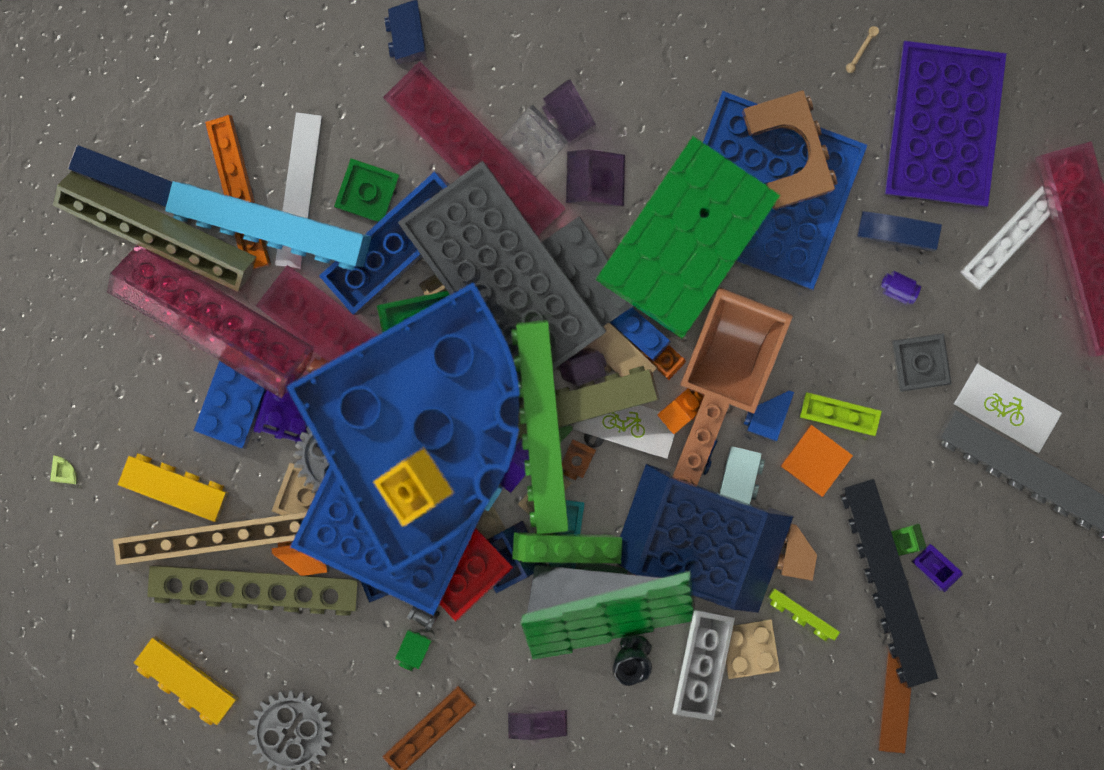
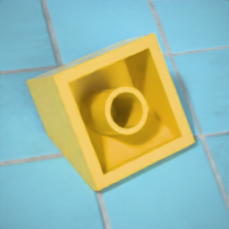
M425 448L374 481V484L402 526H405L454 493Z

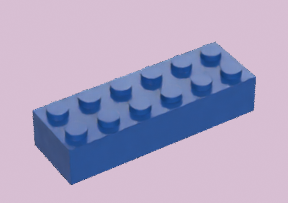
M434 171L365 234L371 236L363 267L354 266V270L339 267V261H335L319 275L353 315H359L423 257L398 222L450 185L440 173Z

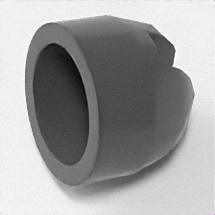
M584 434V441L589 447L597 448L604 442V439L597 437L595 443L592 444L589 441L593 436Z

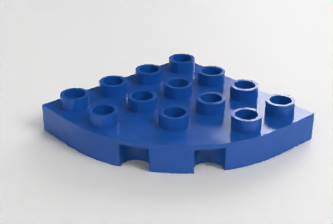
M474 282L286 386L391 574L437 549L472 523L496 492L508 470L514 453L519 430V385L516 369L509 347ZM425 448L454 493L405 526H402L374 484V481Z

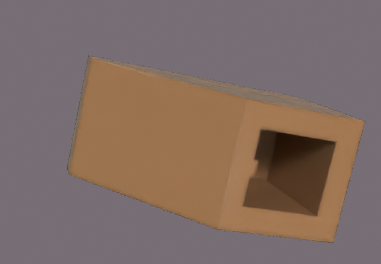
M791 524L784 542V553L780 554L776 569H781L780 575L813 581L817 554L797 525Z

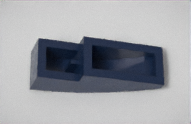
M862 211L857 237L934 252L938 247L942 224Z

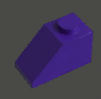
M522 439L515 446L508 470L500 482V485L509 493L526 476L524 460H530L529 449L523 450Z

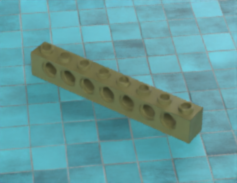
M150 565L147 597H154V602L170 603V599H180V604L196 605V600L206 601V606L221 607L222 602L232 603V608L247 609L248 604H256L259 610H273V606H284L283 611L299 612V608H310L309 613L325 614V609L336 610L335 615L351 616V611H357L360 580ZM173 578H178L182 582V589L178 593L170 588V582ZM199 580H204L208 584V591L205 594H200L196 590V583ZM226 581L231 582L234 586V593L231 596L224 595L221 590L223 583ZM251 583H255L260 587V595L257 598H252L248 595L247 588ZM277 585H281L286 589V596L283 600L276 599L273 595V589ZM302 587H308L312 591L310 601L306 602L300 599L299 591ZM334 589L337 591L338 600L335 603L326 601V590Z

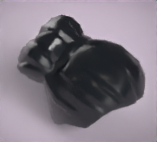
M630 635L623 637L620 641L621 650L614 661L613 675L622 685L632 686L648 680L651 674L652 664L648 655L652 650V645L643 636Z

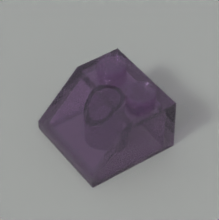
M570 79L543 98L544 106L541 108L548 121L553 119L557 125L554 131L561 143L566 141L567 145L570 146L595 132L596 123Z
M592 149L567 151L566 203L588 206H624L625 155Z

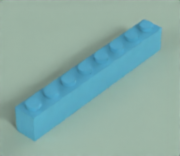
M172 182L165 209L166 212L173 213V218L176 220L188 222L189 218L197 220L196 225L211 229L212 225L218 226L221 233L235 236V232L244 234L243 239L257 243L259 239L268 241L267 246L282 249L283 246L291 248V253L306 256V253H311L315 255V260L330 263V259L339 261V267L354 270V266H364L371 236L183 182Z

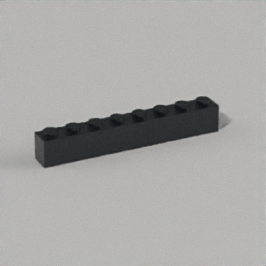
M871 479L842 488L843 494L839 495L844 510L848 509L851 519L847 520L851 533H856L859 541L858 544H855L859 558H864L867 566L866 569H863L867 583H872L875 591L874 594H871L876 609H881L883 618L879 619L883 633L889 634L891 643L887 645L891 658H897L900 668L895 670L900 684L905 683V686L910 688L939 679L875 480Z

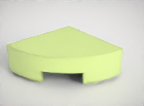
M53 455L50 481L78 484L77 473L73 465L65 458Z

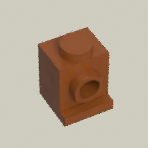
M572 439L562 461L563 475L575 481L578 476L583 478L596 450ZM579 456L582 459L581 465L574 466L572 458Z

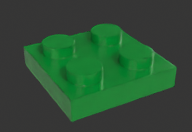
M350 158L334 208L379 222L387 215L400 175Z

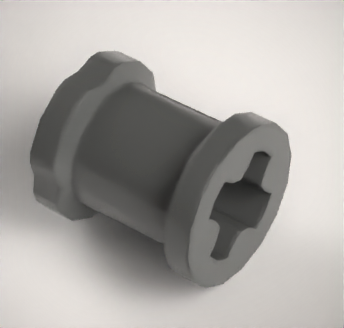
M414 606L407 618L420 623L425 627V631L429 632L440 612L436 611L434 615H431Z

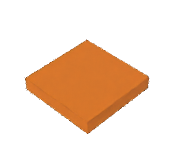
M810 425L780 467L823 497L853 455L813 425Z

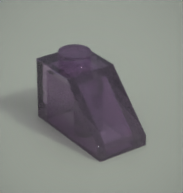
M593 348L582 349L559 365L562 379L577 386L606 376L604 368L607 367L605 357Z
M567 710L508 712L509 739L538 740L567 736Z

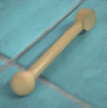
M876 26L869 28L868 37L853 61L846 65L847 72H855L856 64L872 38L876 37L879 33V29Z

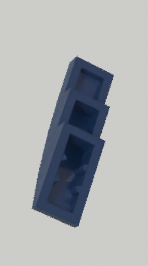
M76 145L67 168L163 207L167 205L172 181L82 146Z

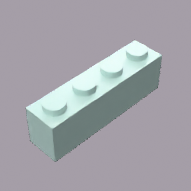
M730 446L719 494L750 504L751 499L756 500L759 485L755 484L757 474H762L765 460L761 459L762 453Z

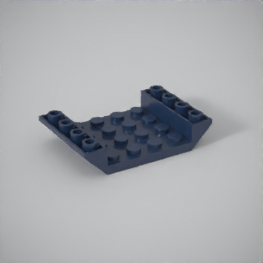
M646 464L620 535L622 537L621 563L616 564L634 575L666 578L690 571L694 596L732 610L759 613L794 516L770 507L768 511L674 478L670 476L669 471Z

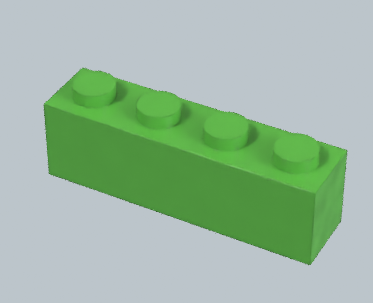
M514 533L513 559L557 563H621L622 537L605 534Z

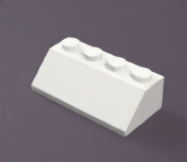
M697 609L694 610L672 714L714 721L735 618Z

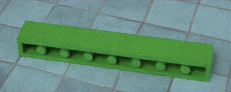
M548 320L516 323L517 329L512 330L513 346L518 345L519 356H514L516 372L521 371L522 382H518V398H524V408H519L521 424L526 423L527 434H522L523 450L529 449L530 459L524 460L526 476L531 475L532 486H527L528 502L534 501L535 510L530 512L531 527H536L537 534L568 531Z

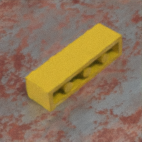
M137 453L136 457L128 456L117 485L213 522H218L229 492L223 490L224 485L214 481H209V484L199 481L200 476L187 471L184 475L175 472L176 467L161 462L160 466L150 463L152 458Z
M157 636L151 638L134 661V664L138 666L136 670L148 679L153 677L159 682L157 686L167 694L171 692L180 697L178 700L180 704L189 710L192 707L201 713L199 717L209 725L213 723L216 725L220 724L239 699Z

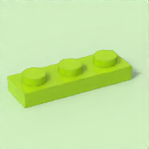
M805 392L799 418L876 436L882 411Z
M772 588L767 596L772 599L770 605L782 613L787 609L794 614L791 619L803 627L808 623L815 628L813 633L824 641H827L828 638L836 640L840 633L838 630L775 588Z

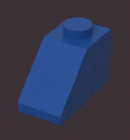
M789 390L757 405L755 413L747 412L743 423L747 425L746 431L772 441H777L794 392Z

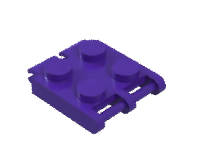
M276 374L273 383H267L254 425V432H266L274 435L276 439L281 440L285 438L295 441V444L297 441H302L300 435L302 432L307 433L308 425L286 387L295 382V380ZM263 425L276 427V430L264 427ZM286 430L297 434V436L284 433V431Z

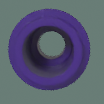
M893 271L891 274L886 273L880 286L884 288V295L904 304H907V302L914 304L921 290V286L916 284V280L896 271Z

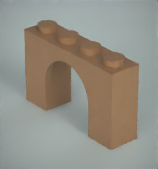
M804 90L745 108L742 111L750 137L774 129L786 128L797 132L807 145V163L800 172L767 183L766 186L781 195L772 207L773 211L831 193L835 190L834 185L837 184L834 170H829L826 160H829L828 150L825 145L821 146L818 137L821 135L819 123L817 120L813 121L810 112L814 110L809 95L805 96Z

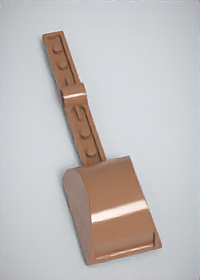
M718 288L681 382V386L705 395L672 477L698 485L729 404L755 413L792 320V314L730 292L725 288Z

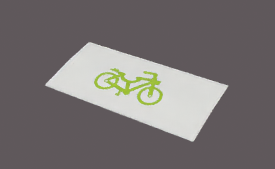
M979 364L975 366L954 405L1037 453L1042 449L1062 414L1060 411Z
M642 405L577 422L573 430L665 459L668 458L675 435L657 416L661 411Z

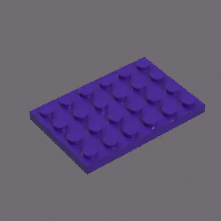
M903 41L884 195L988 207L1007 53Z

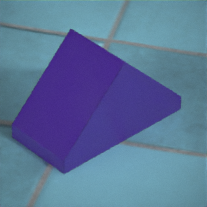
M931 544L912 561L929 581L942 592L950 588L963 575L962 571Z

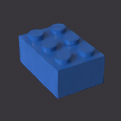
M220 357L194 431L246 449L254 429L267 383L271 382L273 376Z

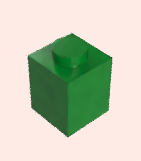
M408 629L395 657L396 660L400 661L398 665L409 671H413L414 668L419 669L433 639Z

